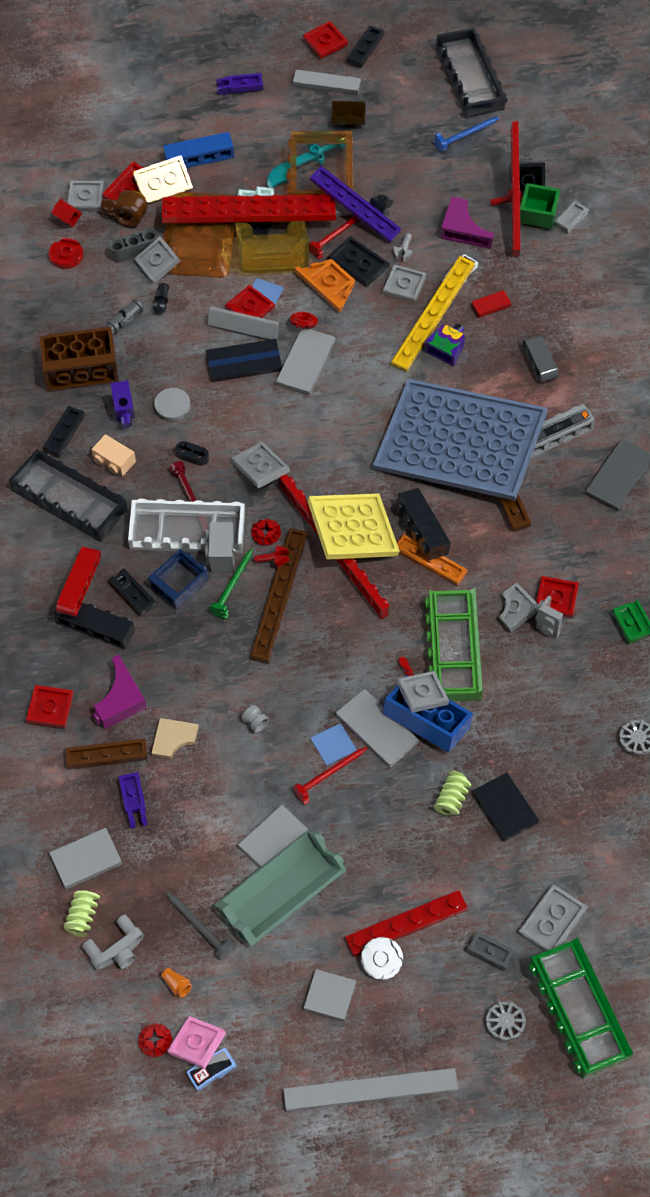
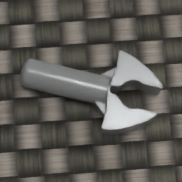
M410 233L405 234L401 247L394 246L396 261L402 253H404L403 262L411 258L412 250H408L412 238Z

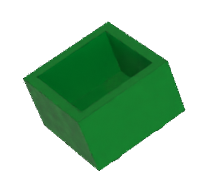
M526 183L520 206V223L552 229L561 189Z

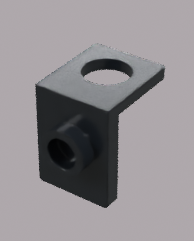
M379 194L372 197L369 204L377 207L384 215L386 207L393 205L394 201L388 199L385 195Z

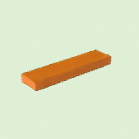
M405 534L397 542L400 555L455 586L460 584L468 572V569L444 556L427 560L426 556L421 553L418 542Z

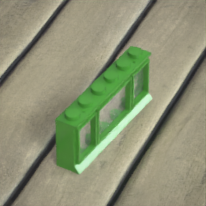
M476 588L457 591L429 590V597H425V608L429 609V614H426V625L430 626V631H427V642L431 643V648H428V659L432 660V665H429V672L435 671L449 700H482L483 687Z

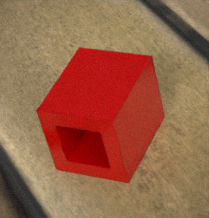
M61 198L54 205L51 212L73 228L83 214Z

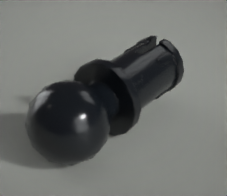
M167 283L158 284V291L154 297L155 303L153 305V310L157 314H163L167 309L166 304L168 303L167 295L169 291Z

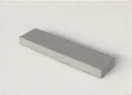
M296 70L293 79V86L357 95L361 84V78Z
M210 307L208 325L266 339H277L279 322L216 307Z

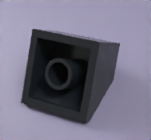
M519 162L520 190L522 195H524L526 183L546 187L545 162ZM509 163V184H510V189H511V163Z

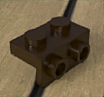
M332 101L331 124L336 126L350 124L356 127L365 125L366 102Z

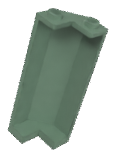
M307 830L214 904L228 926L231 925L237 931V936L247 945L253 946L346 871L342 864L344 860L337 852L333 853L324 845L325 839L319 832L315 833Z

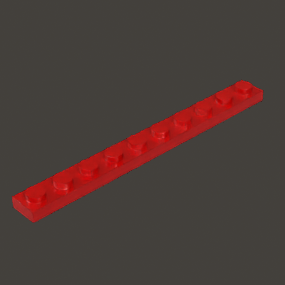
M285 474L279 477L278 485L319 537L305 494L301 489H297L291 476L288 477ZM355 558L336 559L380 618H386L390 607L388 601L379 595L375 584L369 582L365 571L358 568Z

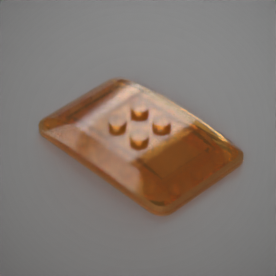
M179 192V193H176V194H174V195H172V196H173V197H185V196L202 197V196H221V195H224V196H235V195H232V194H217V193H200V192ZM236 222L166 223L164 241L181 260L167 274L215 278L226 277L230 272Z

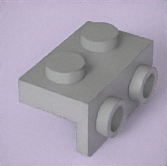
M547 596L545 601L541 600L537 607L539 612L535 618L537 620L536 628L547 636L557 638L560 634L563 614L550 608L552 597Z

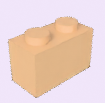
M106 434L92 448L93 460L98 465L107 467L111 473L118 474L121 477L136 462L134 451Z

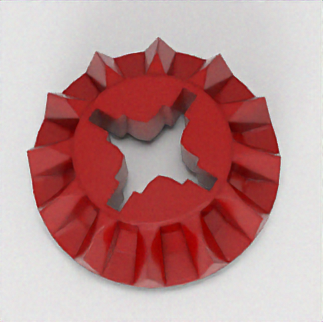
M301 311L293 313L290 316V322L296 328L311 329L318 325V318L309 312Z
M267 517L265 520L259 519L257 523L253 524L251 535L258 544L271 545L279 540L281 528L275 520H269ZM268 527L269 531L265 536L263 530H265V528Z
M153 1023L145 1026L139 1034V1047L147 1056H162L167 1053L172 1044V1034L163 1024ZM154 1032H156L158 1038H161V1040L157 1041L156 1048L153 1041H149V1039L153 1038Z

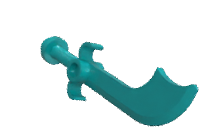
M338 135L335 137V141L322 147L316 145L314 141H309L307 143V148H310L309 152L279 164L271 170L267 178L268 188H274L281 183H288L286 178L288 172L312 160L319 161V165L323 164L325 161L323 153L336 147L339 149L344 148L346 145L344 137Z

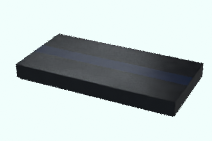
M276 339L206 350L212 382L282 370Z

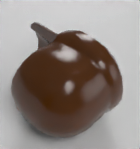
M134 190L122 191L117 200L102 199L101 201L102 212L106 216L116 218L119 224L127 227L138 226L148 208L146 197Z

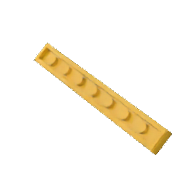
M461 256L458 257L391 361V366L406 373L408 372L424 347L426 339L431 336L475 267V262Z

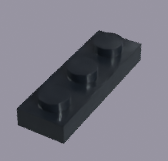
M369 25L347 57V62L362 68L383 38L384 30Z
M71 406L66 408L43 446L44 452L61 457L85 417L84 411Z

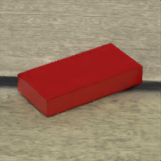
M502 290L472 301V307L478 317L481 318L511 307V301L505 291Z

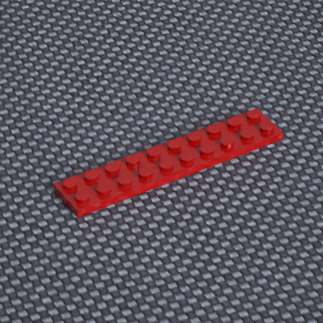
M328 194L162 197V223L336 221L335 200Z

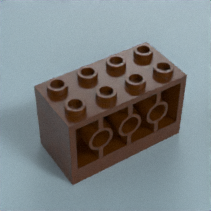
M111 327L39 336L47 392L119 382Z

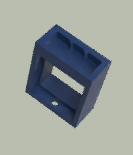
M180 548L148 577L149 587L177 609L208 581V570L202 563H197L189 552L185 553ZM183 564L197 577L182 591L177 593L163 580Z

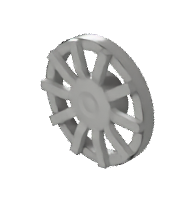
M631 720L623 725L619 740L624 750L633 755L648 754L650 747L646 749L644 744L650 745V741L646 740V738H650V735H646L650 731V724L644 720ZM632 725L634 731H632L631 729H629V728H627V727H629V726ZM643 726L647 727L644 731H642ZM624 730L631 735H623ZM623 738H630V741L625 743ZM632 744L634 749H630L628 746ZM641 746L643 751H636L637 747Z
M500 1001L489 1009L486 1016V1026L494 1038L500 1041H512L520 1037L524 1032L526 1017L522 1008L513 1002ZM503 1006H509L507 1012L504 1011ZM500 1007L501 1014L495 1011V1009ZM512 1007L517 1010L513 1014L510 1013ZM491 1013L495 1014L498 1019L490 1018ZM520 1013L522 1019H514ZM490 1022H497V1025L491 1028ZM523 1022L521 1028L515 1025L514 1023ZM498 1028L501 1029L500 1035L494 1032ZM515 1028L519 1032L513 1035L511 1029ZM504 1031H508L510 1037H503Z

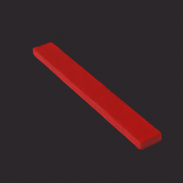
M513 121L511 124L513 257H519L521 250L519 121Z

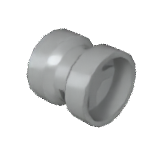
M256 705L250 706L242 715V720L245 723H249L251 729L256 733L263 730L269 723V718L265 714H261L260 709Z

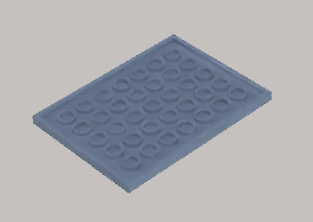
M408 379L374 461L373 468L516 501L547 416L548 408Z

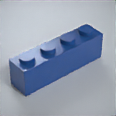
M229 132L163 145L165 160L181 156L185 168L235 158L234 146Z

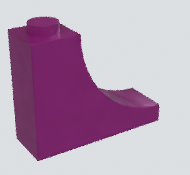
M451 197L441 228V239L492 249L494 233L480 228L473 222L468 213V200Z
M119 654L112 657L113 666L116 671L114 685L108 695L94 705L95 713L93 716L98 725L102 724L104 730L147 709L143 695Z

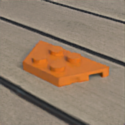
M332 259L321 263H311L310 267L300 268V266L295 268V273L339 313L342 311L355 285V279Z

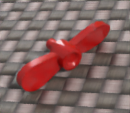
M400 657L399 663L405 671V676H413V670L409 667L408 660L405 657Z

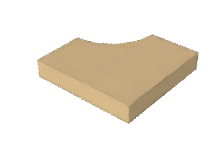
M160 718L151 753L152 756L172 759L174 753L179 748L186 745H195L199 724Z

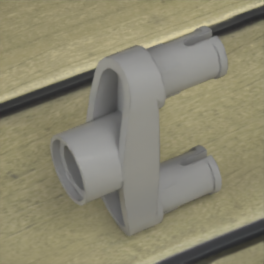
M122 915L117 920V924L126 936L107 950L101 952L92 939L87 940L82 945L91 958V963L95 969L101 970L114 963H117L121 969H124L135 961L136 956L132 950L141 942L144 934L138 927L134 926L127 915Z

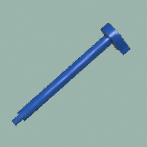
M499 116L492 117L447 139H444L439 132L435 134L436 137H434L435 141L433 144L442 152L447 150L448 144L494 124L500 118Z

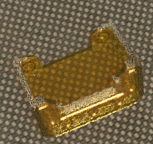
M292 221L289 223L287 234L253 235L252 227L249 224L235 223L238 263L242 272L295 271L297 266H300V268L308 266L309 238L305 221Z

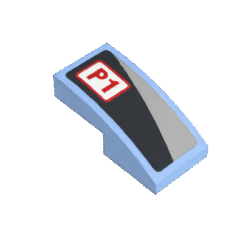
M223 1048L213 1054L205 1069L194 1066L187 1071V1074L196 1089L201 1091L216 1078L221 1079L237 1065L228 1050Z

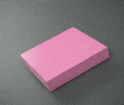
M188 1016L167 1052L173 1057L205 1069L226 1032L224 1029Z

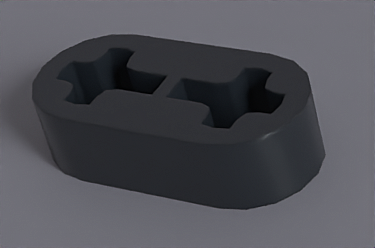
M181 441L176 445V455L179 459L199 466L209 462V453L206 448L187 441Z

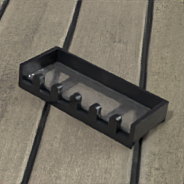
M475 28L438 34L436 51L466 119L475 114L500 109L505 110V104L508 101L507 94L502 90L501 81L497 79L496 70L492 68L491 59L487 57L486 48L484 45L482 46L480 35L477 34Z
M38 449L9 479L12 492L99 542H102L105 534L124 512L128 511L127 501L122 495L113 493L108 487L97 484L92 478L83 476L78 470L69 468L62 461H57L48 453L41 452Z

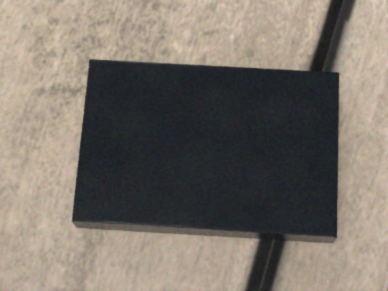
M351 236L327 256V260L332 259L353 279L366 288L390 267L389 262Z
M508 773L473 790L474 797L504 842L539 823V819Z

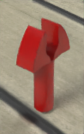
M511 189L508 190L509 194L507 196L491 199V206L508 202L512 203ZM520 190V203H521V202H522V199H523V195L521 194V190Z
M276 545L275 552L255 555L254 561L258 563L274 560L275 565L279 567L289 561L286 554L290 553L287 548Z

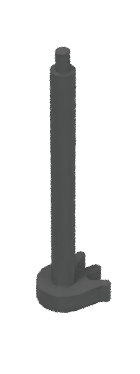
M170 892L167 893L170 902L218 949L216 955L221 960L225 959L237 948L230 938L222 944L175 895H172Z

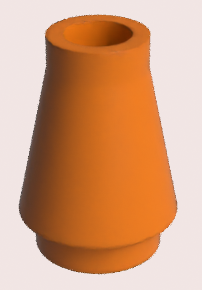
M170 968L163 971L161 978L165 980L175 996L182 998L190 992L192 985L188 978Z

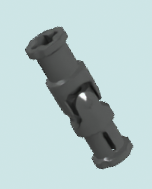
M134 298L126 308L123 307L114 316L109 318L103 327H111L112 334H117L134 319V316L144 311L143 305Z

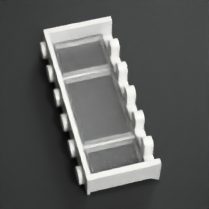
M146 499L132 500L128 536L130 550L178 551L181 548L184 552H205L206 546H209V541H206V529H210V522H233L234 553H243L245 504L239 502L222 503L220 501L202 502L198 500L194 502H185L183 500L165 501L163 499L156 501Z

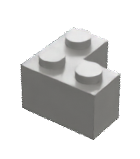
M210 522V529H206V541H209V546H206L205 549L207 566L211 567V573H234L233 522Z

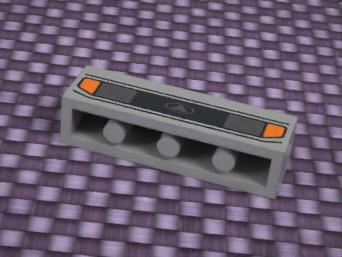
M584 404L574 406L569 411L559 413L553 418L545 420L532 457L594 430L595 419Z

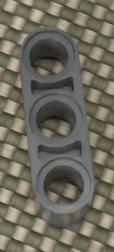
M145 229L112 240L109 243L111 259L114 262H122L135 258L158 238L156 230Z
M542 335L524 339L523 347L538 381L542 383L558 378L557 366Z

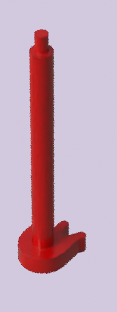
M354 216L319 242H310L308 244L310 253L320 260L323 257L322 246L355 224L359 219Z
M367 747L359 748L303 786L299 783L294 785V793L306 805L309 803L308 799H310L307 792L309 789L363 755V752L368 750Z

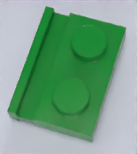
M638 600L612 610V614L629 644L650 635V620Z

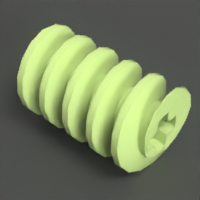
M458 771L449 772L446 783L443 785V790L440 792V797L437 798L434 805L435 811L443 815L459 814L456 808H462L461 802L465 801L464 795L468 794L466 788L471 787V783L465 775Z
M77 891L73 895L72 907H70L69 915L66 917L67 922L64 924V929L74 936L88 937L89 935L84 930L89 931L91 927L86 923L93 922L89 915H95L96 912L91 907L96 908L98 906L93 900H99L100 896L89 891Z

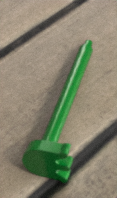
M253 549L246 552L218 602L212 603L209 607V611L213 615L227 620L229 610L226 609L227 606L224 604L252 557Z

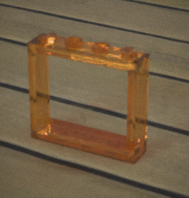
M291 131V138L288 139V148H291V153H288V164H291V169H288V179H291V184L287 186L288 195L326 194L323 190H296L297 144H346V185L353 190V131Z

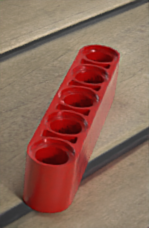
M81 547L59 596L56 606L57 613L77 616L99 565L101 550Z

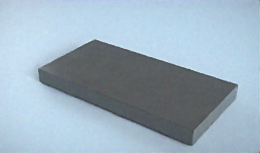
M621 439L587 488L585 495L618 511L649 466L650 452Z

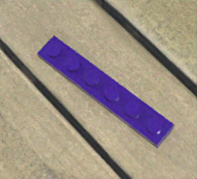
M320 166L310 177L312 183L387 242L391 243L401 232L399 226L324 167Z

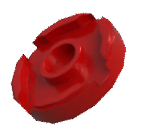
M63 238L51 245L48 254L51 263L55 267L70 269L80 264L84 252L78 241L71 238Z

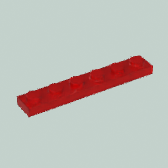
M457 890L345 936V940L353 957L361 955L364 946L373 939L384 937L393 941L466 912L468 907L460 891Z

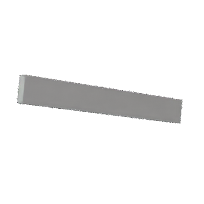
M455 1068L284 1088L286 1112L456 1092L458 1091Z

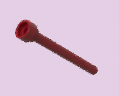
M182 461L172 463L169 467L171 473L179 479L189 502L197 501L186 479L184 463ZM197 516V520L206 536V529H210L204 516Z

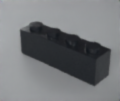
M416 488L399 493L395 503L396 510L403 516L404 524L411 530V535L418 542L421 553L426 556L427 560L448 555L451 542L420 489Z
M82 603L76 617L57 613L56 611L54 613L56 624L123 650L126 649L135 633L134 623L129 618H121L111 611L100 610L93 604L87 605Z

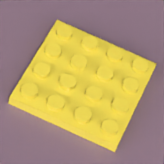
M380 494L309 496L308 504L326 559L398 556L400 551Z

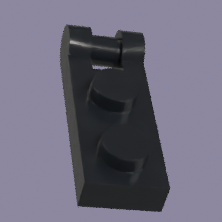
M123 568L117 576H112L108 579L111 586L141 616L156 606V601L126 569Z

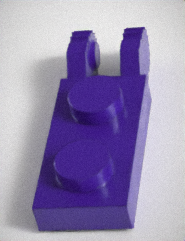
M253 73L218 78L216 80V86H218L217 93L227 95L235 92L263 90L262 74Z
M135 772L119 776L126 815H128L131 829L135 828L136 824L133 813L137 812L141 813L140 818L143 826L148 825L139 773Z

